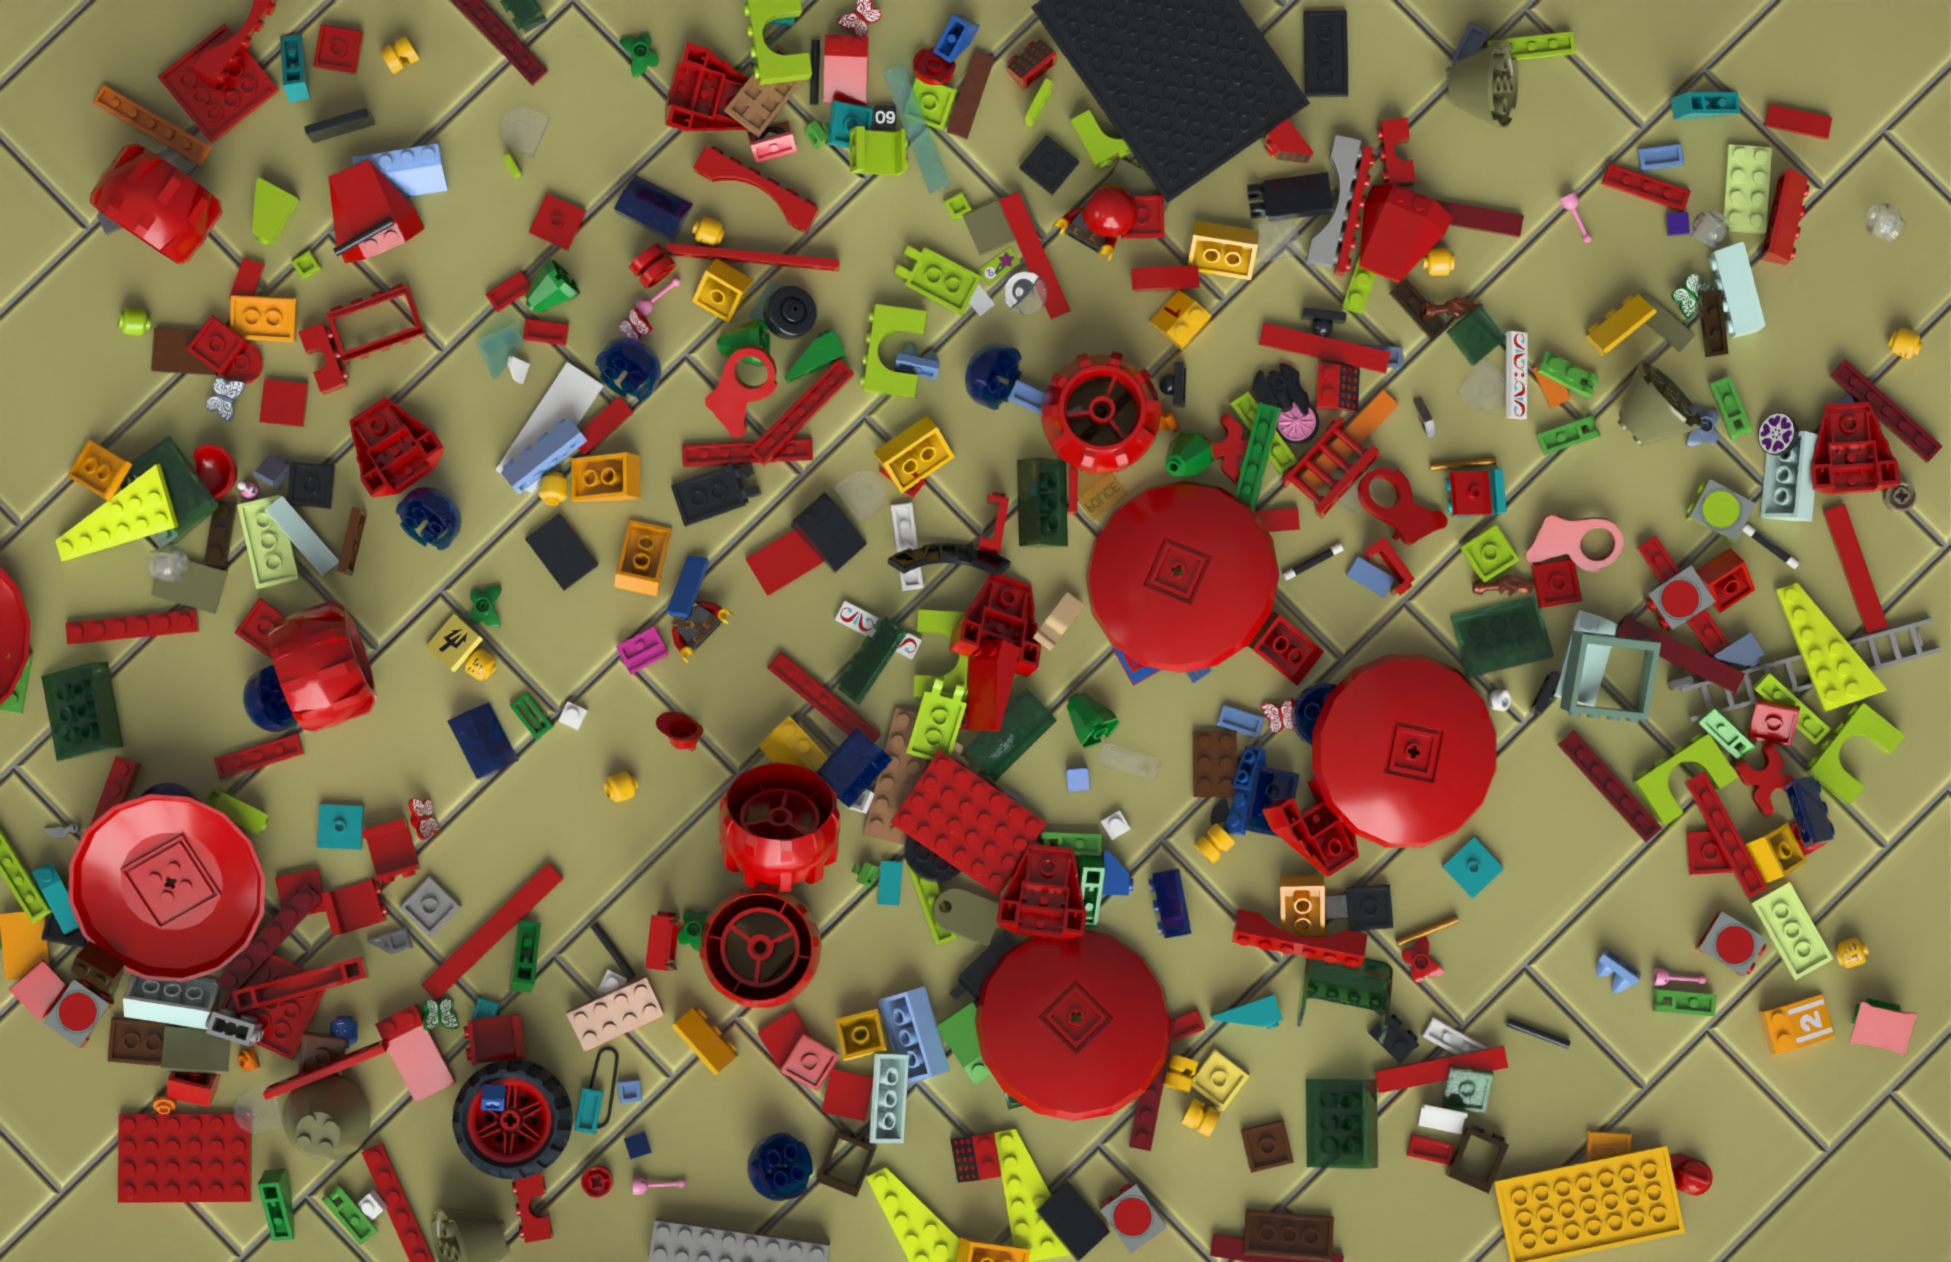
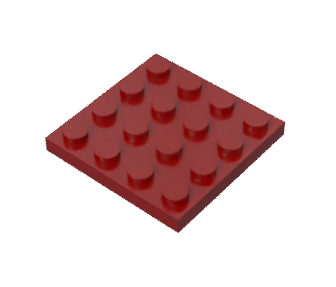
M225 23L157 76L211 144L215 143L280 91L245 49L239 54L241 57L236 66H231L227 71L228 76L224 83H219L216 88L193 74L192 67L204 50L214 48L234 36Z
M272 953L240 989L310 970ZM326 990L237 1013L236 1016L250 1015L258 1018L257 1022L263 1024L261 1029H264V1034L261 1042H257V1045L293 1061L302 1042V1033L308 1030ZM227 993L220 1008L237 1011L233 996Z

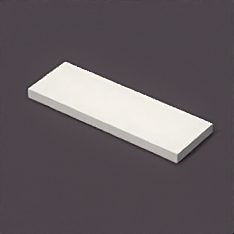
M567 362L496 468V471L502 474L503 466L512 459L514 461L521 456L520 452L523 449L537 444V439L545 432L548 434L555 429L554 425L561 419L567 420L570 418L577 427L604 385ZM540 479L526 489V491L533 494L540 484Z

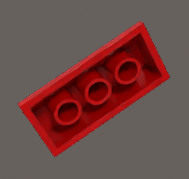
M1787 168L1778 176L1760 260L1782 265L1788 264L1795 257L1796 248L1793 245L1795 239H1798L1801 227L1798 226L1799 218H1803L1805 206L1802 205L1804 197L1807 198L1810 185H1807L1808 178L1792 169Z

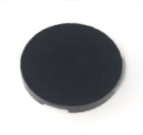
M906 836L904 842L906 862L914 874L921 879L929 882H944L961 872L910 836Z

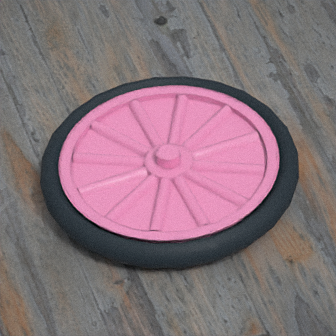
M1292 401L1294 407L1292 410L1285 413L1280 412L1276 431L1286 443L1294 445L1304 444L1310 441L1317 433L1319 416L1310 404L1307 416H1303Z

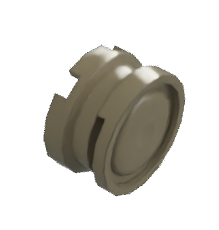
M1900 481L1901 484L1899 486L1884 490L1883 502L1887 509L1900 513L1914 506L1917 495L1914 490L1915 488L1908 482Z

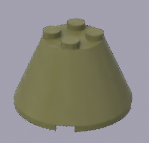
M1501 40L1455 62L1452 67H1447L1446 79L1449 80V89L1446 90V101L1498 128H1507L1512 121V118H1509L1511 110L1516 109L1518 97V67L1516 58L1511 56L1510 51H1513L1511 43Z
M1642 361L1638 365L1619 411L1620 419L1618 424L1625 431L1629 430L1634 435L1633 439L1640 446L1644 444L1649 445L1699 429L1703 425V421L1699 413L1694 414L1691 410L1692 402L1667 375L1658 368L1655 371L1649 368L1651 364L1646 361Z
M328 1075L291 1091L283 1107L282 1122L289 1141L297 1150L313 1159L333 1161L349 1156L362 1145L370 1129L371 1113L368 1102L366 1103L360 1090L354 1084L343 1078Z
M438 1207L433 1210L436 1218L431 1220V1228L439 1262H499L506 1254L510 1253L509 1243L505 1241L504 1232H506L505 1223L502 1219L498 1220L495 1215L448 1207Z

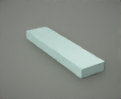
M283 496L279 497L264 510L321 576L325 575L339 563V560Z

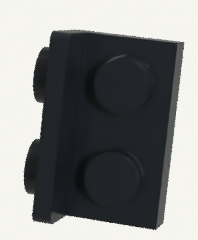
M1385 1014L1368 1034L1395 1060L1401 1063L1419 1046L1416 1042L1418 1037L1410 1029L1406 1032L1400 1026L1402 1024L1401 1020L1394 1014L1391 1016Z

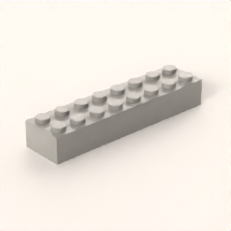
M655 1219L648 1262H828L830 1243Z

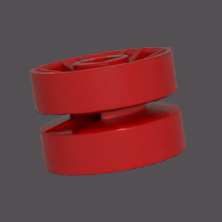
M659 243L647 248L629 265V269L635 277L641 276L639 281L645 289H650L658 284L676 267V263L672 258L665 256L666 251Z

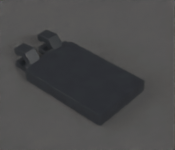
M1328 172L1264 180L1261 185L1258 183L1247 185L1249 201L1263 199V203L1255 202L1249 204L1251 219L1268 216L1270 222L1334 213Z
M730 464L671 485L684 526L687 527L747 506L746 503H749V498L761 495L762 493L758 485L744 489L741 478L755 474L752 465L737 468V466Z
M1007 931L1003 932L958 976L959 979L957 981L960 984L949 994L956 1000L967 990L975 999L973 1003L977 1008L982 984L1002 955L1018 945V943Z

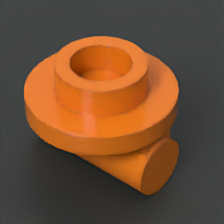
M1166 409L1161 412L1159 428L1162 431L1172 429L1173 432H1177L1180 429V425L1175 419V414L1171 410Z
M253 1047L239 1052L237 1058L238 1065L244 1071L248 1072L260 1068Z
M167 1095L153 1097V1108L160 1114H168L175 1110L177 1099L168 1098Z

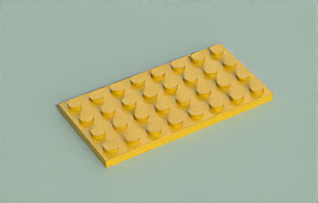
M1666 1145L1494 1180L1493 1182L1510 1262H1545L1685 1233Z

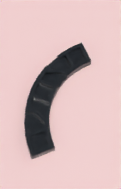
M952 543L926 544L922 548L914 550L909 548L888 558V564L903 574L925 565L954 563L972 566L998 576L1010 568L1011 561L991 551L986 550L985 553L973 549V546Z

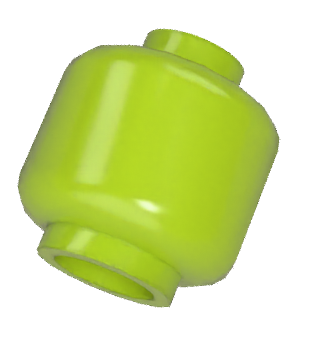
M127 306L123 311L119 312L118 328H121L124 334L142 336L145 329H150L151 317L147 316L145 309Z

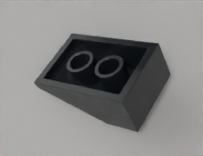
M826 492L821 494L794 518L791 523V527L834 573L867 545L840 507Z

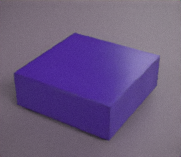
M1688 212L1666 214L1667 236L1690 234Z

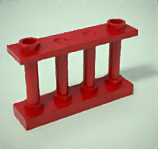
M1341 417L1337 421H1331L1326 427L1327 432L1293 469L1291 467L1288 468L1282 475V484L1285 488L1292 483L1315 502V514L1321 519L1380 456L1379 450L1374 445L1369 449L1367 447L1363 448L1341 428L1344 426V421ZM1335 435L1359 455V460L1354 465L1352 463L1349 464L1327 445ZM1320 451L1344 470L1345 475L1340 480H1334L1312 461ZM1305 467L1329 486L1330 491L1325 497L1323 495L1320 496L1298 477Z

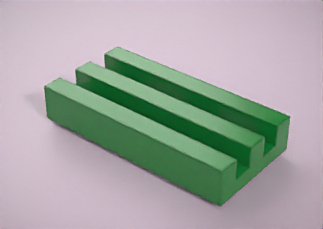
M528 692L510 705L536 740L554 727ZM525 699L528 700L547 725L545 728L524 703ZM518 704L522 706L540 731L536 733L516 707Z

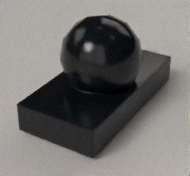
M1303 308L1301 319L1313 320V332L1318 336L1326 337L1332 332L1333 323H1345L1347 313Z
M1175 362L1174 375H1164L1159 381V389L1163 394H1174L1173 405L1177 408H1184L1186 401L1187 366L1183 362Z

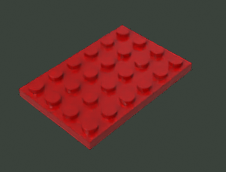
M940 750L936 752L889 822L997 896L1000 895L1016 871L1029 843L1035 842L1047 824Z
M252 1113L119 1114L118 1203L251 1202Z

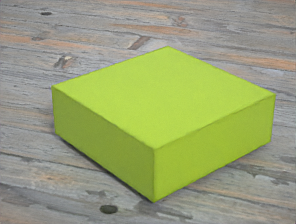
M511 154L502 157L515 180L520 178L522 173Z
M963 192L943 201L953 222L963 217V215L972 212V208Z
M310 250L291 261L303 281L322 270Z

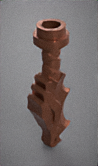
M1465 297L1450 299V301H1446L1442 305H1435L1433 301H1427L1422 305V314L1430 318L1434 317L1435 313H1446L1448 316L1455 315L1458 319L1464 315H1472L1476 319L1480 311H1482L1483 303L1474 304Z
M1506 575L1501 577V579H1497V582L1484 583L1482 579L1472 582L1473 594L1483 595L1485 591L1497 590L1500 594L1505 592L1509 596L1517 592H1524L1529 596L1533 588H1535L1534 581H1526V579L1517 575Z

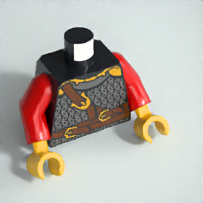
M1079 206L1055 221L1052 228L1059 226L1061 228L1059 234H1063L1065 231V234L1099 253L1100 258L1102 254H1107L1109 256L1108 261L1111 260L1117 243V237H1101L1094 234L1086 226L1082 217L1085 207Z
M700 600L694 602L688 618L677 616L672 621L674 626L671 632L674 645L686 663H688L687 656L693 654L696 657L695 651L723 622L725 624L729 623L725 620L726 616L729 614L734 616L730 610L714 602Z

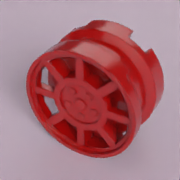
M593 1166L586 1170L582 1176V1189L590 1197H602L612 1189L613 1175L604 1166Z

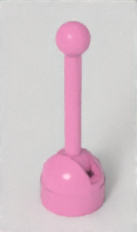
M1571 193L1559 199L1565 209L1572 210L1584 235L1583 241L1585 243L1591 242L1592 237L1587 234L1576 210L1579 202L1576 193Z
M677 277L673 278L672 283L650 300L646 298L638 300L634 303L635 308L640 311L642 316L646 317L652 311V303L672 287L678 286L680 279Z
M1654 968L1653 985L1657 986L1666 985L1669 980L1693 981L1699 984L1706 983L1705 976H1671L1665 969Z
M633 1177V1195L645 1193L648 1187L678 1186L683 1188L686 1182L684 1179H679L675 1182L648 1183L643 1177Z

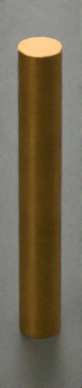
M1495 456L1431 462L1430 471L1496 465Z
M1455 914L1396 938V943L1400 947L1457 924L1459 919Z

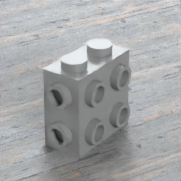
M220 1008V1011H213L212 1015L209 1014L206 1019V1033L246 1046L256 1045L257 1042H261L264 1034V1029H261L263 1024L257 1022L258 1018L250 1015L236 1016L237 1011Z

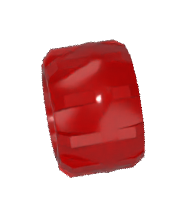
M137 143L122 147L110 166L102 172L96 186L90 193V204L178 265L190 261L195 252L204 244L209 232L223 214L221 202L211 192L157 154Z
M1112 351L1111 355L1096 354L1088 356L1085 352L1077 355L1074 361L1064 366L1058 373L1055 372L1043 396L1041 423L1045 437L1057 457L1062 458L1069 465L1079 469L1080 472L1105 474L1126 470L1149 451L1158 434L1162 407L1157 391L1151 382L1152 376L1145 368L1141 370L1135 364L1123 359L1122 353ZM1093 381L1111 382L1106 396L1094 398L1090 403L1089 410L1067 414L1068 402L1078 388ZM1115 384L1122 387L1129 394L1135 407V423L1126 436L1113 422L1115 404L1110 399ZM1102 408L1106 410L1107 417L1100 418L1095 415V411ZM1089 419L1090 423L1095 427L1104 428L1107 426L1119 441L1106 445L1089 443L1074 432L1069 422Z
M331 600L307 609L298 610L274 621L267 631L272 661L283 694L294 718L302 729L317 732L370 714L377 700L374 676L359 632L351 615L347 613L343 605Z
M780 762L760 765L750 770L747 769L738 775L730 788L722 794L720 800L718 828L724 866L727 870L734 873L741 871L744 874V884L753 888H759L761 884L776 886L779 892L791 891V885L803 881L810 885L823 879L824 866L836 862L839 850L840 812L837 807V793L833 787L807 767Z
M760 886L759 888L749 887L730 894L710 912L701 933L699 954L705 974L719 993L741 1006L770 1008L789 1002L810 984L820 962L822 942L814 917L800 900L790 893L779 892L778 888ZM767 912L785 921L791 931L774 939L766 934H757L751 937L735 924L749 914ZM731 930H734L748 941V954L756 960L754 981L741 976L729 960L727 942ZM794 936L795 955L788 970L775 980L760 982L762 960L773 956L776 949L775 943ZM758 941L765 942L767 946L766 951L762 954L757 953L754 948Z

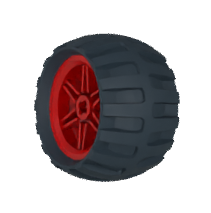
M522 1059L496 1061L476 1071L462 1086L454 1104L452 1119L453 1133L462 1154L480 1171L501 1179L527 1178L548 1168L564 1151L569 1141L573 1124L571 1102L559 1079L543 1066ZM483 1085L505 1086L507 1101L504 1103V1110H481ZM523 1096H526L529 1099V1103L527 1105L521 1103V1098ZM489 1113L495 1116L492 1122L486 1120V1115ZM510 1113L513 1114V1118L517 1119L513 1126L510 1125L509 1121H506V1117H509ZM533 1116L538 1118L536 1125H533L530 1121ZM499 1133L504 1135L502 1142L496 1140V1135ZM520 1135L526 1137V1141L523 1144L518 1141Z

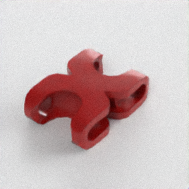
M1223 413L1219 421L1226 431V439L1221 443L1209 441L1213 444L1214 460L1223 459L1221 471L1234 484L1238 485L1241 472L1237 467V460L1246 454L1249 438L1241 440L1243 433L1241 425L1229 414Z
M1767 742L1761 748L1765 764L1760 771L1753 770L1744 760H1737L1733 763V767L1741 782L1746 786H1755L1751 793V798L1765 817H1769L1774 812L1770 796L1776 788L1782 789L1791 799L1797 800L1802 797L1801 789L1795 778L1789 773L1780 774L1784 761L1775 746Z

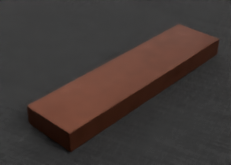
M974 51L947 133L968 139L995 57Z

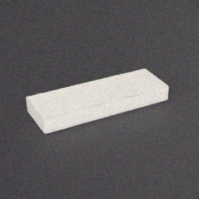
M1434 1017L1431 1018L1422 1037L1454 1055L1488 1049L1486 1046Z

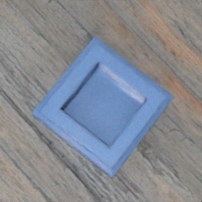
M640 1079L618 1081L620 1104L642 1101Z

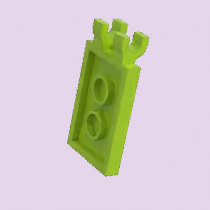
M907 246L903 255L914 261L909 270L898 265L894 275L907 280L904 285L905 287L962 316L982 277L926 247L923 248L922 252H919Z
M935 676L932 691H924L906 753L932 760L936 752L940 750L951 758L967 705L966 701L961 700L965 684L956 682L954 693L950 694L941 691L944 678Z

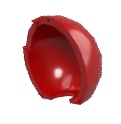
M1102 184L1085 206L1082 217L1086 226L1094 234L1101 237H1117L1126 234L1134 226L1137 218V205L1133 195L1126 188L1117 184Z
M204 444L196 448L193 454V459L196 461V469L194 474L189 477V488L196 496L204 500H215L227 495L237 481V462L228 450L218 445Z

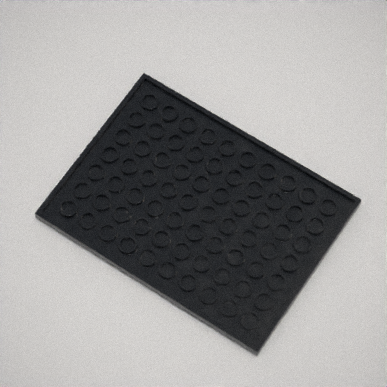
M1040 0L1031 7L1167 204L1261 139L1284 120L1291 118L1310 104L1239 0Z

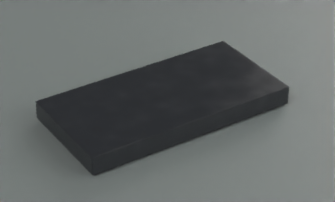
M1347 10L1304 11L1305 96L1348 97Z

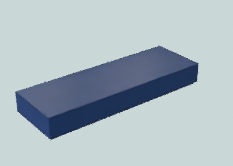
M687 556L666 610L669 615L689 617L709 565L708 558Z

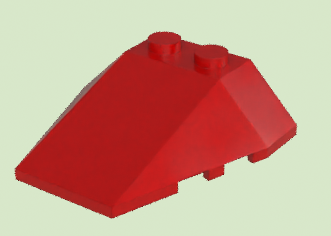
M686 42L675 65L665 104V125L685 132L748 130L728 115L725 109L749 78L736 71L725 60L723 61L714 55L708 48Z
M369 159L328 176L337 246L391 217L394 223L393 226L341 254L345 263L371 258L407 242L425 229L413 205L401 195Z
M1373 185L1364 204L1359 267L1400 283L1417 263L1429 253L1431 248L1445 236L1453 216L1434 199L1399 185Z
M383 397L349 420L353 443L357 453L356 459L361 473L360 479L372 498L401 493L432 472L445 450L434 431L406 413L405 410L387 397Z
M1870 402L1825 405L1810 468L1812 490L1829 495L1872 493L1901 484L1898 462L1889 448L1887 438L1885 439L1880 429L1881 426Z
M1029 843L1004 895L999 901L996 924L1016 934L1059 940L1084 936L1087 913L1083 902L1073 849Z

